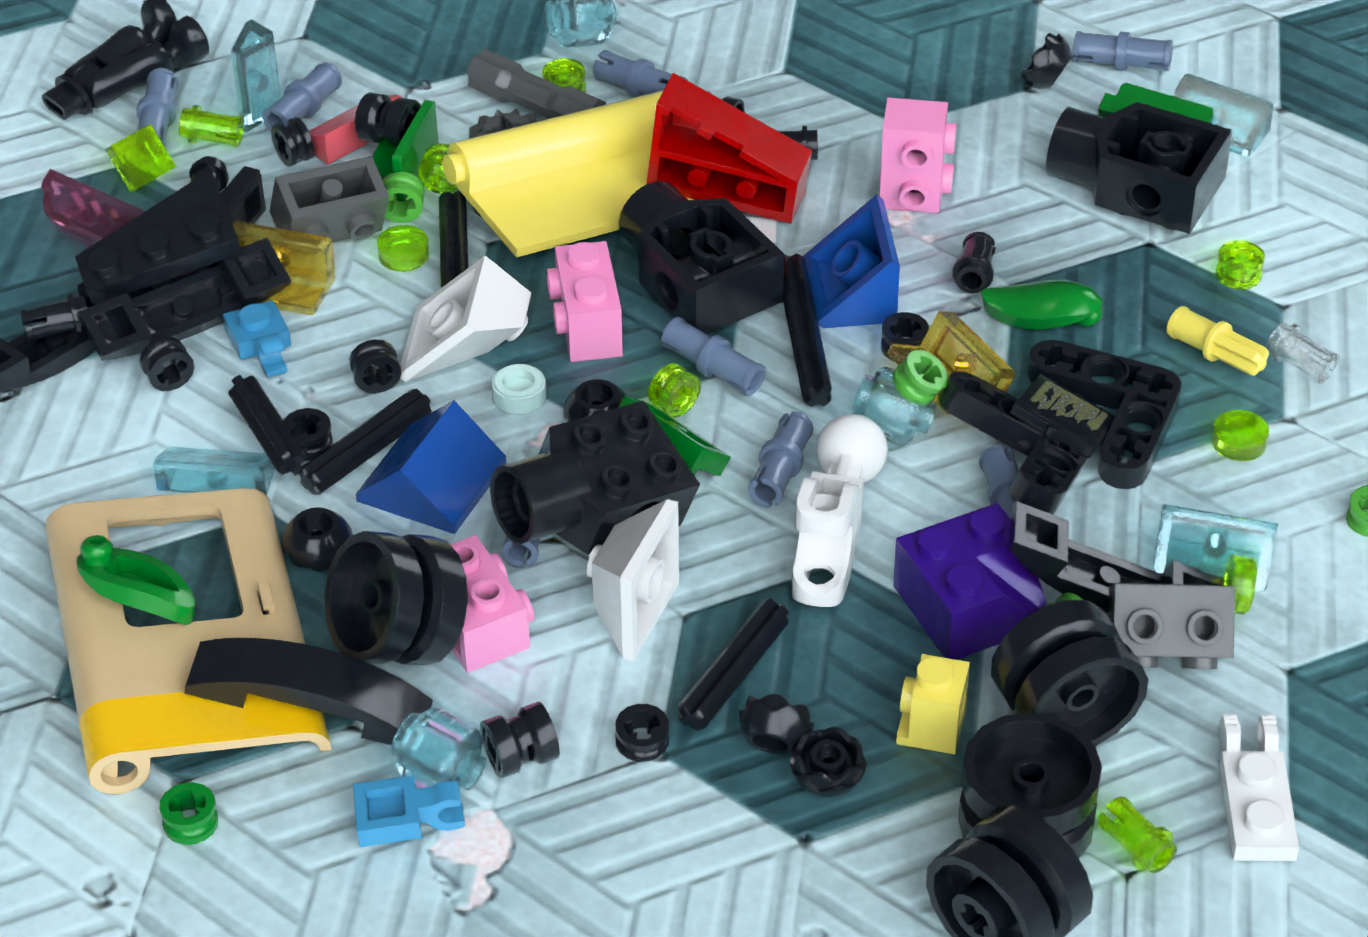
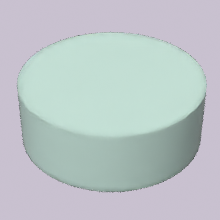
M514 364L502 368L492 379V394L495 405L500 410L511 414H526L537 410L546 400L545 376L539 369L526 364Z

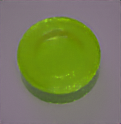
M411 225L393 226L383 231L377 239L379 261L390 270L398 272L415 270L425 264L429 258L428 236L418 227Z
M1247 410L1224 412L1214 422L1212 445L1220 455L1235 461L1254 460L1260 457L1267 448L1268 424L1262 417Z
M1232 554L1226 565L1223 578L1224 585L1235 586V614L1244 615L1250 610L1257 581V563L1252 557Z

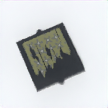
M1042 374L1027 388L1010 411V414L1044 432L1046 437L1056 439L1088 458L1092 456L1105 439L1115 418V415L1086 400L1082 394L1074 393Z

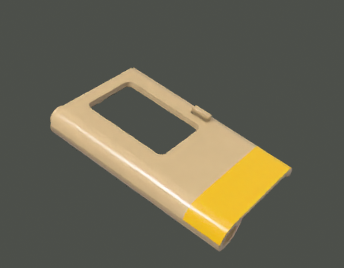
M240 488L77 502L62 505L48 516L45 529L90 784L97 791L106 794H122L140 787L148 779L150 758L298 741L316 743L320 751L332 750L323 712L252 694H247L243 708L184 694L185 685L200 641L223 638H264L305 644L270 500L264 492L256 489ZM220 519L242 614L234 618L195 621L188 625L174 623L144 627L131 626L126 622L123 604L99 595L84 581L78 572L76 563L77 557L81 554L80 546L86 538L94 535L104 536L110 541L108 528L152 524L162 526L174 522ZM260 600H261V604H262L263 611H266V615H263V613H262V609H261V605H260ZM118 761H127L135 765V768L130 773L118 777Z

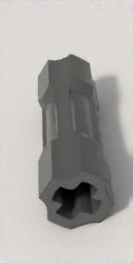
M485 48L480 54L473 56L467 69L469 87L502 102L512 101L549 119L606 105V102L571 86L561 87L525 71L519 63Z

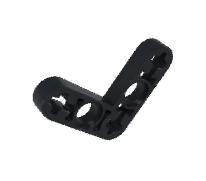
M1045 340L1035 344L1030 349L1027 376L1031 383L1042 374L1070 391L1082 394L1086 400L1096 405L1118 410L1101 445L1098 468L1100 478L1107 485L1119 489H1131L1142 485L1150 473L1177 413L1182 384L1179 376L1163 367L1064 341ZM1106 375L1115 378L1117 381L1109 384L1098 383L1091 379V377ZM1139 422L1146 423L1154 429L1148 432H1139L1130 429L1126 425ZM1125 450L1133 453V458H1130L1127 463H1121L1125 456Z
M962 371L951 373L946 387L939 396L941 406L958 419L1028 456L1009 488V495L1014 502L1018 501L1053 515L1078 477L1088 457L1056 439L1046 437L1044 432L1010 414L1013 405L1018 400L1016 397L970 373Z

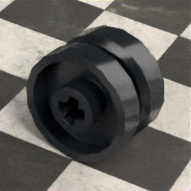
M362 531L349 536L337 550L327 576L324 595L325 615L332 642L341 654L367 663L383 664L395 661L403 665H430L442 661L457 643L464 627L468 604L466 574L459 554L448 541L434 536L407 534L400 537L387 532Z
M1088 600L1061 601L1042 607L1022 619L1002 639L992 657L991 677L1011 710L1015 711V714L1035 713L1057 717L1079 728L1095 746L1117 734L1136 715L1146 698L1149 681L1141 663L1129 646L1123 643L1116 627L1103 608Z
M1035 713L1002 716L982 726L967 743L963 760L962 792L958 815L963 838L966 839V835L971 829L997 807L1015 806L1034 813L1055 828L1073 848L1078 858H1080L1091 844L1096 817L1102 764L1095 745L1079 728L1053 716Z
M1015 806L997 807L971 829L966 835V839L955 841L927 867L926 887L932 907L944 928L952 937H1065L1091 913L1093 893L1088 874L1073 848L1055 828L1040 817Z

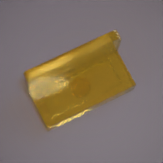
M235 221L233 228L240 246L244 247L268 238L292 280L288 287L261 303L273 300L279 310L306 315L315 314L336 279L332 238Z
M938 311L920 346L892 344L887 352V355L899 365L904 362L910 352L924 350L940 360L947 371L948 378L951 373L962 371L977 376L1005 392L1016 375V372L954 312ZM941 392L937 393L933 401L945 413L950 414L941 406L939 402V396Z

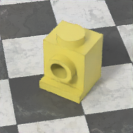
M922 654L920 663L917 666L916 678L906 676L900 701L902 716L896 736V744L956 754L966 712L970 662Z

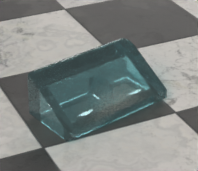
M252 19L245 23L231 49L241 130L246 133L262 124L264 110L271 107L281 98L273 31Z
M1185 74L1179 81L1173 94L1174 97L1211 107L1214 114L1211 124L1232 129L1229 151L1250 157L1270 132L1274 108L1273 103L1192 74Z
M171 446L156 456L153 463L157 490L188 493L250 488L264 492L267 496L275 470L266 453Z
M1163 504L1152 570L1162 574L1172 560L1223 578L1224 585L1265 592L1269 579L1278 523Z

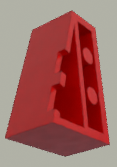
M672 73L656 104L647 184L655 181H666L673 184L686 198L694 200L726 198L739 211L791 224L806 191L812 150Z

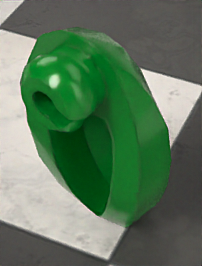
M1044 280L1011 286L985 288L981 291L984 309L991 317L1009 326L1026 330H1047L1074 323L1089 327L1098 323L1102 316V298L1092 288L1073 281Z
M101 535L90 536L82 542L80 546L81 554L77 557L76 563L78 572L84 581L99 595L114 602L183 625L192 623L195 611L193 593L184 579L168 564L144 553L113 548V544Z

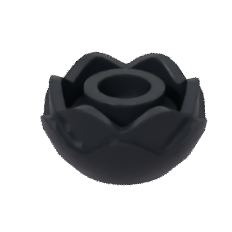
M1048 33L1045 37L1046 44L1044 43L1041 48L1034 52L1029 68L1024 69L1021 73L1022 78L1026 81L1024 85L1031 88L1044 89L1050 88L1057 80L1072 56L1069 44L1060 33L1057 36Z
M593 379L583 382L574 388L567 397L564 404L563 417L567 418L569 422L618 408L626 394L620 387L607 380Z
M309 508L297 514L287 524L282 536V550L288 553L291 562L295 566L311 568L322 572L330 569L337 550L353 533L348 522L338 513L326 508Z
M769 694L760 700H757L754 696H749L744 710H739L740 729L747 742L756 749L767 753L790 754L792 747L797 746L802 735L808 731H813L814 723L810 722L809 710L805 705L791 706L785 698L778 694Z
M838 727L808 731L802 735L797 746H793L790 751V766L795 779L805 790L824 797L839 796L852 790L862 779L867 766L860 742Z

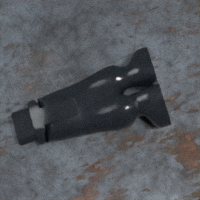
M145 0L140 10L143 29L127 25L118 30L99 47L76 61L63 75L55 78L54 88L42 94L43 103L50 111L63 120L68 119L77 112L83 115L93 113L92 108L98 109L134 88L147 85V77L154 69L165 68L173 72L177 67L196 64L209 54L208 39L199 23L192 17L186 15L177 21L174 11L166 0Z

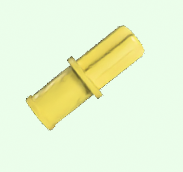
M1185 306L1177 308L1168 321L1167 334L1170 335L1169 337L1178 339L1202 351L1203 357L1211 362L1219 359L1251 376H1255L1259 371H1263L1267 365L1268 349L1233 332L1231 324L1225 321L1215 323L1189 310Z

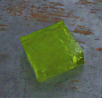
M151 123L105 149L131 193L176 167Z

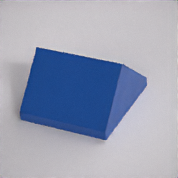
M876 194L802 256L806 263L818 324L822 328L882 324L887 317L897 313L900 265L884 200Z
M453 400L413 422L406 428L357 491L356 501L455 534L490 487L494 470L501 465L507 464L506 455L459 404Z

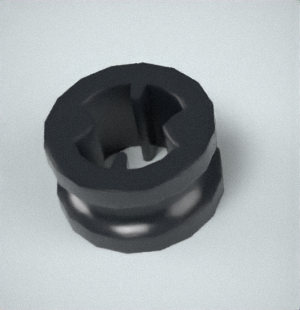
M293 117L289 119L287 126L281 123L272 126L271 136L275 150L286 166L291 167L297 164L298 157L306 161L314 156L312 138L300 118Z
M900 312L892 314L882 323L881 351L888 359L903 363L906 356L914 350L928 352L927 338L929 337V325L920 315Z
M162 337L154 340L145 347L139 360L140 367L147 375L149 382L155 389L160 391H172L180 388L188 382L195 368L194 361L184 345L174 337ZM170 360L171 364L164 368L163 364Z
M378 339L368 340L359 344L351 352L349 364L353 372L354 382L359 389L367 393H380L389 390L399 381L401 366L397 360L396 350L390 343Z
M304 408L293 411L284 418L285 423L307 456L305 461L312 460L333 445L331 422L325 412L313 408Z
M634 704L626 707L619 713L615 721L616 747L621 755L633 761L643 762L656 759L666 751L669 745V720L661 709L650 704ZM647 728V734H651V737L648 739H637V732H634V729Z

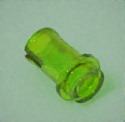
M194 105L192 109L184 108L181 112L179 136L187 138L190 144L203 140L239 147L244 132V127L239 125L244 124V118L240 115L232 116L202 111L200 105Z
M1126 797L1115 798L1105 806L1117 818L1112 820L1106 813L1101 812L1098 818V826L1104 832H1108L1131 854V863L1138 870H1148L1150 873H1157L1171 863L1176 855L1177 846L1173 843V834L1167 828L1155 827Z

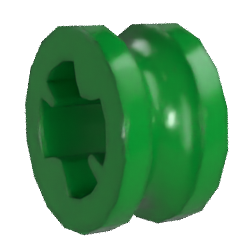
M188 782L173 786L164 793L160 800L159 810L163 819V830L166 836L173 842L183 845L197 844L214 834L218 827V813L215 809V797L209 788L203 784ZM195 810V816L183 818V811Z

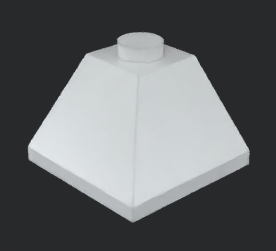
M483 256L416 307L400 363V379L407 382L486 354L505 340L508 342L515 340L528 323L526 314L531 292L487 256Z
M669 499L616 524L604 544H597L593 548L587 564V576L592 578L593 604L622 658L632 662L636 659L679 585L678 502Z

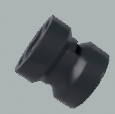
M368 92L362 97L356 110L355 129L357 135L362 141L381 143L387 140L390 145L398 147L421 105L417 100L397 98L391 101L385 94Z
M534 702L520 707L515 717L505 718L497 715L480 723V732L486 755L499 778L518 773L522 765L529 761L544 764L559 758L560 750L557 734L550 715L541 702Z

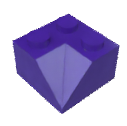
M998 503L896 538L893 587L944 658L957 660L999 645L1002 639L1022 619L1047 605L1039 578L1020 563L1009 550L1011 519Z

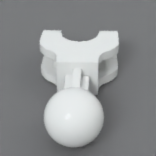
M858 414L839 416L823 428L817 441L816 450L818 462L825 473L812 471L810 478H803L797 497L795 527L799 531V541L793 566L792 597L797 602L806 605L833 607L840 604L843 600L851 576L856 542L861 526L864 483L873 479L882 470L887 459L888 446L883 431L873 420ZM814 568L828 570L834 575L833 579L825 584L816 585L808 581L811 570Z

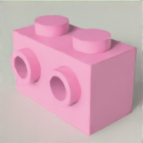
M887 98L882 134L880 197L884 200L886 209L939 213L942 193L951 194L954 164L944 163L945 153L954 154L957 123H947L948 102Z
M607 241L580 242L573 245L555 246L556 268L546 269L548 294L550 300L558 299V302L553 303L556 334L565 333L570 362L623 357L621 304Z
M477 535L450 544L459 554L467 582L468 604L464 627L455 647L452 649V652L465 671L469 673L529 649V623L534 621L533 608L527 594L522 589L515 590L508 581L507 571L500 556L497 553L489 554Z

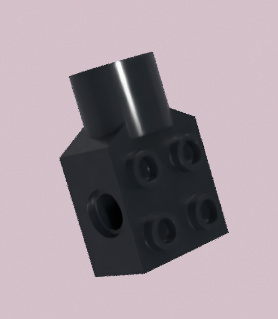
M1139 102L1106 117L1067 107L1054 128L1047 152L1046 169L1048 174L1092 187L1094 204L1096 206L1115 211L1121 215L1132 216L1155 223L1170 230H1178L1190 234L1226 177L1232 129Z
M655 181L638 189L625 203L619 218V229L623 237L639 252V283L674 318L681 317L688 324L706 334H710L783 302L784 253L726 198L688 200L673 184L666 181Z
M643 400L549 427L538 455L501 465L494 470L490 483L492 507L500 527L515 543L523 544L557 534L589 555L597 544H604L616 524L666 499L678 502V526H681L700 483Z

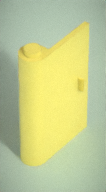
M663 91L451 143L448 147L447 155L443 157L442 161L445 177L450 184L456 185L516 258L620 230L619 218L625 203L633 193L647 184L656 104Z

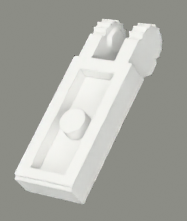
M1236 714L1221 715L1220 744L1222 754L1219 768L1233 860H1297L1299 842L1284 752L1279 751V732L1274 714L1259 715L1256 725V739L1259 751H1240L1241 728Z

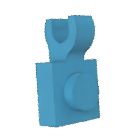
M273 300L260 304H249L242 309L223 314L225 331L241 360L256 356L267 378L288 372L281 356V351H284L285 347L291 346L290 333Z
M410 775L353 784L356 832L360 847L422 838L421 824H429L436 829L444 831L456 830L465 826L463 803L461 802L459 782L444 781L430 787L417 789L415 777Z

